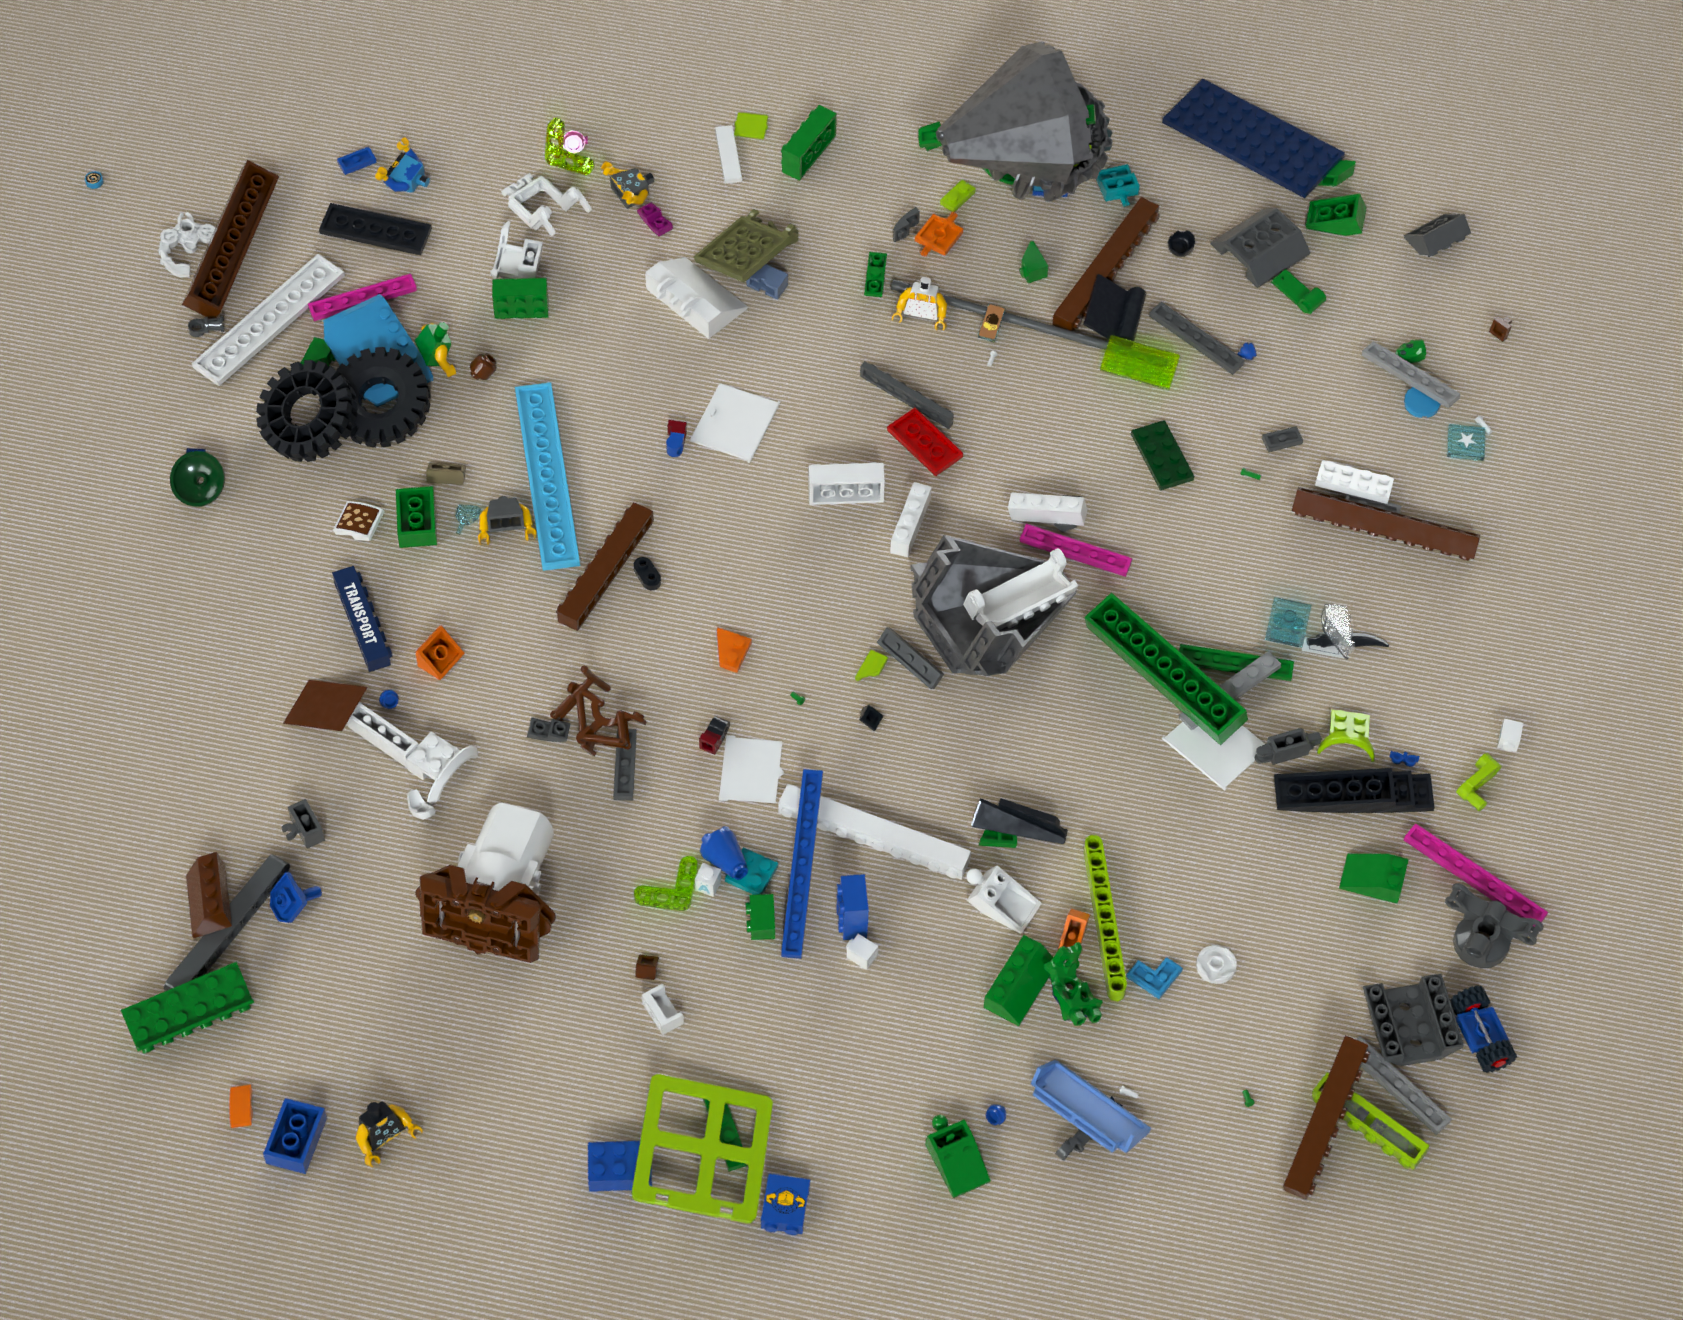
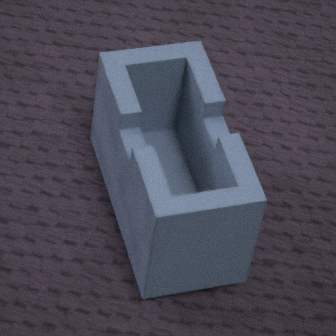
M765 264L746 281L747 287L756 291L764 290L766 291L765 295L778 300L788 286V274Z

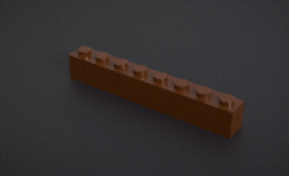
M633 502L630 508L628 507L625 510L621 521L615 524L612 534L606 537L603 547L597 550L593 561L587 564L584 574L578 577L575 587L568 591L563 604L560 603L557 607L556 613L559 623L576 631L580 629L654 522L652 510Z
M1345 1035L1284 1182L1283 1191L1307 1200L1309 1194L1313 1195L1317 1186L1314 1183L1316 1176H1321L1325 1166L1322 1164L1324 1156L1328 1158L1332 1146L1329 1145L1331 1139H1336L1340 1127L1337 1124L1340 1119L1344 1120L1347 1113L1346 1102L1347 1100H1352L1355 1093L1353 1085L1355 1081L1359 1083L1363 1071L1360 1070L1362 1063L1366 1064L1371 1053L1368 1051L1369 1044Z

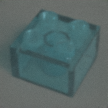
M1274 597L1265 640L1302 648L1312 605Z

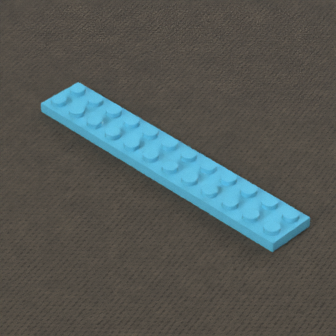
M551 382L515 387L542 570L580 566Z

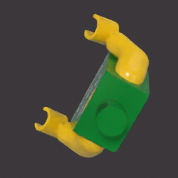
M440 322L439 324L429 323L422 326V331L415 339V343L426 366H440L447 377L456 375L453 364L450 365L447 361V354L451 347V340L447 334L448 324Z

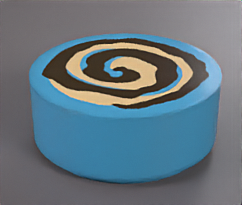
M96 171L89 172L85 176L86 186L91 189L101 187L103 184L101 173Z

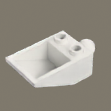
M998 865L987 870L983 877L981 871L975 868L967 872L966 878L968 882L977 884L967 901L984 915L1022 934L1042 903Z

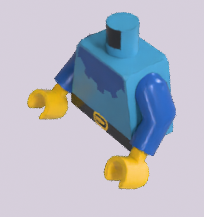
M403 137L401 141L404 145L398 142L397 148L405 152L400 153L388 171L384 167H379L375 178L377 180L383 179L386 186L394 192L406 191L412 193L418 185L426 188L430 183V178L425 176L424 165L411 148H408L409 140Z

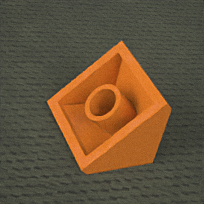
M439 625L415 652L418 667L438 680H441L465 654L442 625Z

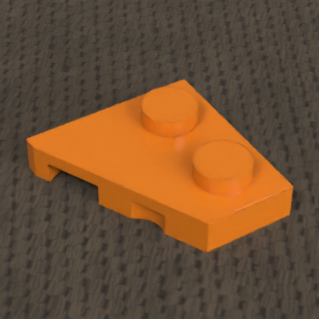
M717 628L719 666L738 673L752 644V639Z

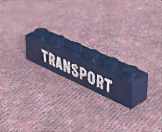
M354 566L332 572L335 587L368 671L372 672L390 666V658L393 657L389 646H385L387 640L384 631L380 632L379 630L381 625L378 616L374 617L373 615L375 610L372 601L368 602L367 600L369 597L367 588L361 585L363 583L361 573L356 572Z

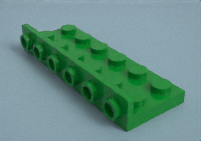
M234 962L120 1011L137 1052L142 1050L143 1054L154 1050V1045L160 1042L164 1046L173 1042V1037L179 1034L183 1038L194 1033L193 1029L198 1026L204 1029L213 1025L212 1021L217 1018L223 1021L233 1017L231 1013L239 1010L240 1013L251 1009V1004L254 1003V1000L249 993L237 962Z

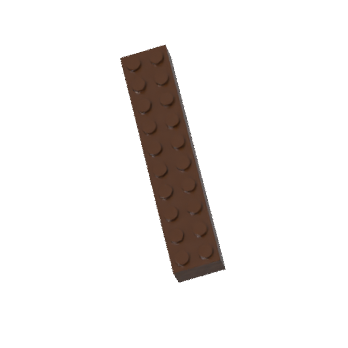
M249 160L246 161L183 300V306L208 318L218 317L279 179L278 175Z

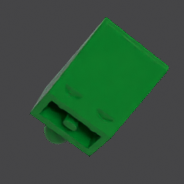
M936 1115L932 1119V1126L937 1131L927 1135L925 1145L952 1198L954 1199L990 1183L991 1180L978 1146L965 1119L948 1126V1119L944 1115Z

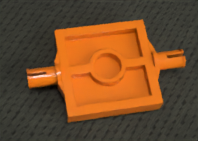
M951 212L948 218H942L933 214L917 233L915 242L925 246L920 252L922 256L926 257L931 250L945 256L963 234V228L954 223V220L958 217L956 213Z

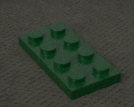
M1165 420L1131 430V436L1160 491L1194 481L1195 476Z

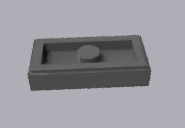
M1297 426L1262 434V440L1268 452L1303 444V439Z

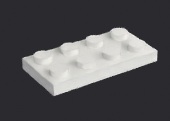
M1322 460L1315 486L1388 504L1394 478Z

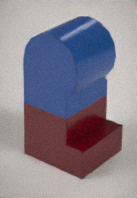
M668 420L667 430L670 437L666 440L667 454L670 457H679L683 452L687 435V422Z

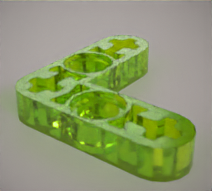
M553 118L547 125L546 162L555 167L589 175L595 167L593 160L563 150L565 124L561 119ZM551 138L556 139L559 145H554L551 142ZM566 158H570L573 161V165L568 164Z
M685 856L681 859L675 889L646 885L636 887L634 890L635 903L641 906L677 911L688 910L692 903L695 887V877L698 870L697 860L692 856ZM688 863H691L688 874L686 873V866L688 865ZM682 880H689L691 885L683 887L680 885V882ZM642 893H645L644 898H640ZM664 894L668 899L660 902L657 900V897ZM671 896H674L673 903H671ZM681 898H685L683 904L679 902Z

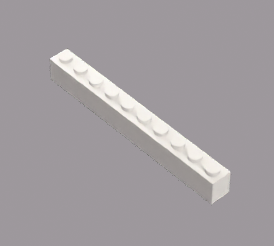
M787 784L778 803L779 813L788 818H798L801 788ZM820 797L817 827L820 830L836 833L839 837L852 839L858 844L871 846L877 851L890 853L896 858H903L915 865L920 864L928 867L931 871H939L950 878L962 880L970 862V850L831 799Z

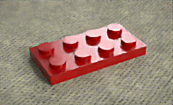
M913 408L887 426V431L935 477L963 458V452L916 408Z

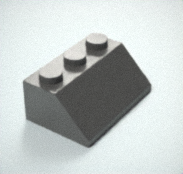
M1443 214L1403 236L1419 255L1432 257L1437 255L1439 250L1450 248L1452 243L1465 240V236L1471 234L1465 214Z

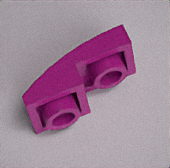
M652 202L637 210L641 219L658 237L673 229L672 223L662 216L661 210Z

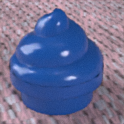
M1253 342L1244 343L1243 347L1240 348V352H1238V356L1246 360H1253V357L1257 356Z
M385 690L381 693L379 702L382 707L392 709L398 704L399 697L394 690Z
M996 1104L991 1105L986 1112L987 1121L992 1125L1002 1124L1006 1120L1005 1107Z

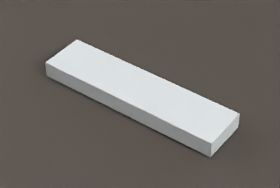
M733 126L715 127L725 184L742 182Z

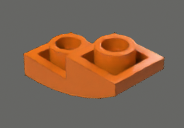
M251 1085L230 1087L229 1109L231 1128L252 1125L253 1109L251 1102L253 1090Z

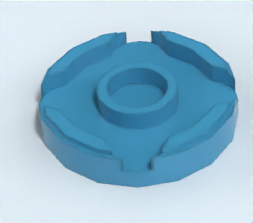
M1414 387L1405 394V408L1415 417H1432L1440 408L1439 402Z

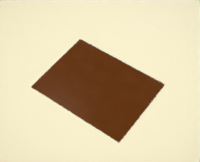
M308 680L283 724L343 731L368 687Z

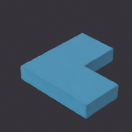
M1167 957L1155 971L1138 960L1126 977L1157 999H1160L1180 975L1183 968Z

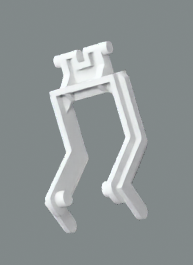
M528 173L517 180L518 186L512 183L501 190L503 196H509L508 207L530 228L536 231L543 225L551 236L555 234V230L548 221L552 214L551 209L548 206H541L531 214L521 203L538 192L545 191L565 211H568L578 201L587 213L592 211L579 189L572 186L562 194L543 176L532 180L533 176Z

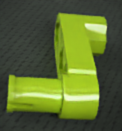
M1488 753L1483 754L1475 764L1480 770L1467 779L1456 791L1464 801L1471 803L1478 811H1481L1487 805V801L1482 799L1475 791L1493 778L1502 767Z

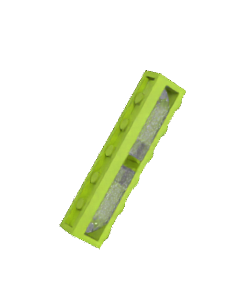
M1328 1072L1312 1091L1313 1101L1316 1104L1328 1078ZM1356 1092L1351 1101L1347 1100L1345 1107L1348 1110L1344 1120L1347 1122L1348 1127L1356 1132L1360 1131L1363 1133L1364 1138L1370 1143H1376L1381 1146V1150L1388 1156L1393 1155L1399 1159L1398 1162L1407 1169L1410 1167L1414 1170L1429 1151V1145Z

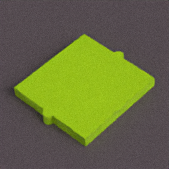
M738 112L737 121L734 123V136L764 139L765 132L768 129V115Z

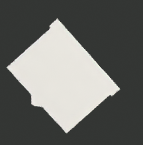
M726 735L719 801L739 800L776 804L778 778L784 774L780 767L782 741L736 738V736Z

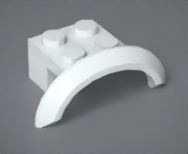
M510 221L506 222L501 229L493 270L490 272L493 279H499V276L513 279L536 278L542 256L543 242L525 239L523 247L508 245Z
M430 732L406 760L408 771L422 780L427 776L435 780L429 792L427 804L432 805L440 799L442 790L450 777L468 759H476L478 751L474 746H467L459 750L433 732Z

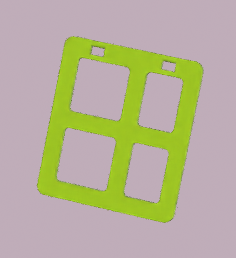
M662 1074L652 1076L631 1192L632 1198L637 1202L667 1206V1208L717 1218L722 1217L742 1223L754 1222L758 1210L773 1106L772 1099L766 1095ZM665 1091L709 1100V1111L703 1139L660 1131L658 1129L662 1098ZM725 1104H733L756 1110L751 1148L720 1142L719 1138ZM655 1146L695 1153L701 1156L695 1194H687L649 1185ZM720 1158L748 1165L742 1204L717 1200L711 1197L716 1159ZM656 1194L668 1196V1201L655 1199ZM720 1208L732 1209V1214L720 1212Z

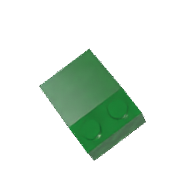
M1361 194L1310 201L1306 229L1343 236L1362 234L1367 208Z
M1348 853L1339 889L1397 904L1409 859L1392 854Z

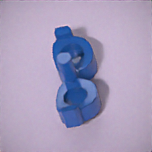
M1391 751L1389 757L1395 764L1404 762L1406 766L1412 767L1418 763L1420 756L1407 755V752H1404L1402 755Z

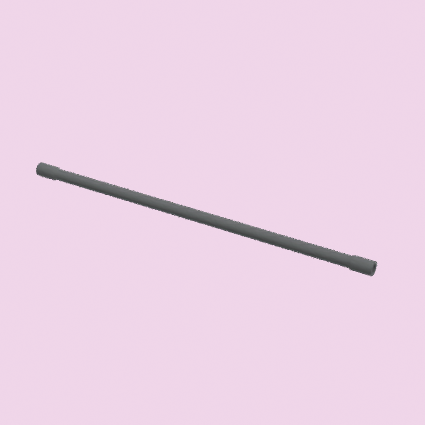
M894 279L891 290L903 293L908 287L913 285ZM942 294L947 305L981 315L986 314L988 308L986 306ZM1007 312L1003 313L1001 319L1012 324L1145 361L1165 368L1168 358L1164 356L1146 353Z

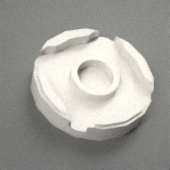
M1218 945L1208 946L1201 950L1197 957L1196 969L1198 974L1209 983H1225L1236 972L1237 961L1235 956L1225 947L1222 948Z

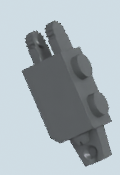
M1302 728L1268 737L1267 744L1256 749L1254 759L1260 764L1271 761L1272 765L1306 756L1309 755L1310 750L1314 749V746L1321 743L1322 738L1319 732L1308 734Z

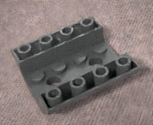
M1277 208L1260 210L1210 243L1221 255L1228 251L1233 254L1247 268L1246 278L1257 288L1310 255V250L1301 230ZM1272 228L1279 229L1280 231L1275 232L1272 230ZM1245 245H1252L1253 248H1247Z
M1441 973L1422 976L1420 983L1416 985L1384 989L1383 983L1363 986V992L1384 1061L1399 1066L1436 1061L1464 1047ZM1405 1003L1410 1009L1402 1010L1399 1005ZM1416 1039L1421 1043V1046L1415 1047L1410 1041Z

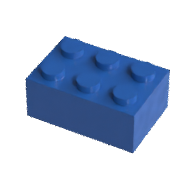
M865 874L841 876L840 884H837L836 913L839 918L838 931L843 934V940L855 939L858 934L867 939L869 907Z
M285 1098L263 1152L266 1164L306 1174L327 1121L325 1108Z
M640 1141L588 1142L589 1192L632 1190ZM652 1164L649 1176L650 1186H652Z

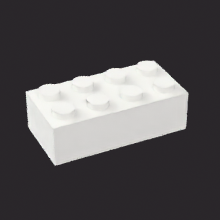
M883 463L809 465V505L884 502L885 479Z

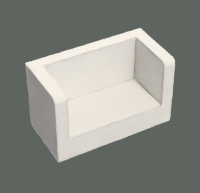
M663 984L642 994V1004L662 1035L684 1024L683 1014L676 1011L665 994V986Z

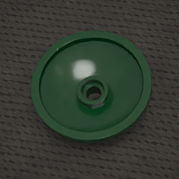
M192 451L184 454L175 462L170 473V486L173 494L179 501L192 507H202L214 502L221 494L225 484V473L221 463L216 457L203 451ZM203 477L204 482L200 484L199 479Z

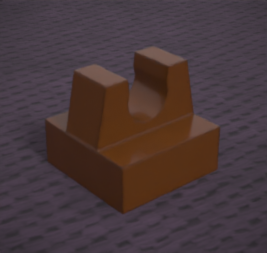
M1497 316L1493 320L1489 332L1503 342L1509 335L1512 328L1510 324L1513 320L1508 317L1502 319Z

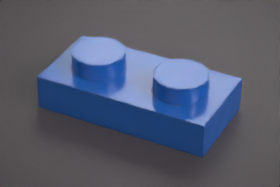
M369 146L337 158V163L344 175L377 163L376 157Z

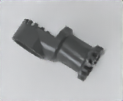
M220 316V318L205 317V319L196 318V320H190L188 323L189 334L193 337H201L204 333H209V331L221 330V332H224L223 316ZM200 326L201 329L198 331L192 330V327Z
M1078 1128L1079 1131L1074 1137L1066 1140L1055 1154L1064 1161L1072 1150L1080 1153L1083 1152L1086 1143L1093 1139Z

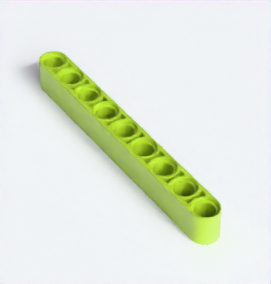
M1090 835L1085 840L1083 853L1106 991L1110 1000L1121 1001L1126 993L1127 981L1103 841L1097 835ZM1108 951H1112V952H1114L1115 954H1109V953H1107V952H1108ZM1110 969H1115L1118 972H1112ZM1113 987H1118L1121 990H1115Z

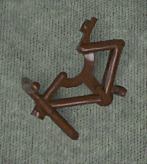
M582 666L581 672L587 679L581 684L571 682L567 688L568 693H571V695L569 694L556 710L550 713V716L553 719L558 720L560 718L559 721H563V718L577 704L579 733L576 736V740L584 751L595 757L596 752L593 750L595 744L629 750L631 743L628 721H636L646 725L645 716L636 711L633 714L618 710L615 718L603 717L600 713V708L605 705L604 700L589 691L588 688L594 683L605 692H609L611 687L597 677L587 666ZM584 697L592 701L591 710L595 721L590 726L586 724ZM602 726H618L619 738L596 735V732Z

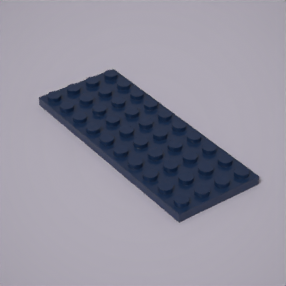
M1203 78L1162 118L1163 124L1303 198H1306L1338 162L1345 157V152Z

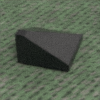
M867 705L862 708L859 720L875 731L883 715L872 706Z

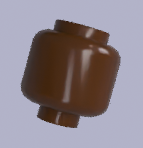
M481 353L470 363V374L476 380H487L496 371L497 362L490 354Z

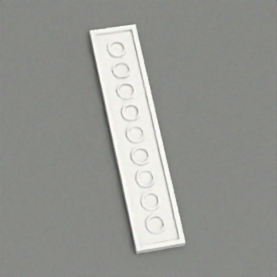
M317 254L192 363V367L220 386L306 311L309 303L317 301L345 276L344 271Z

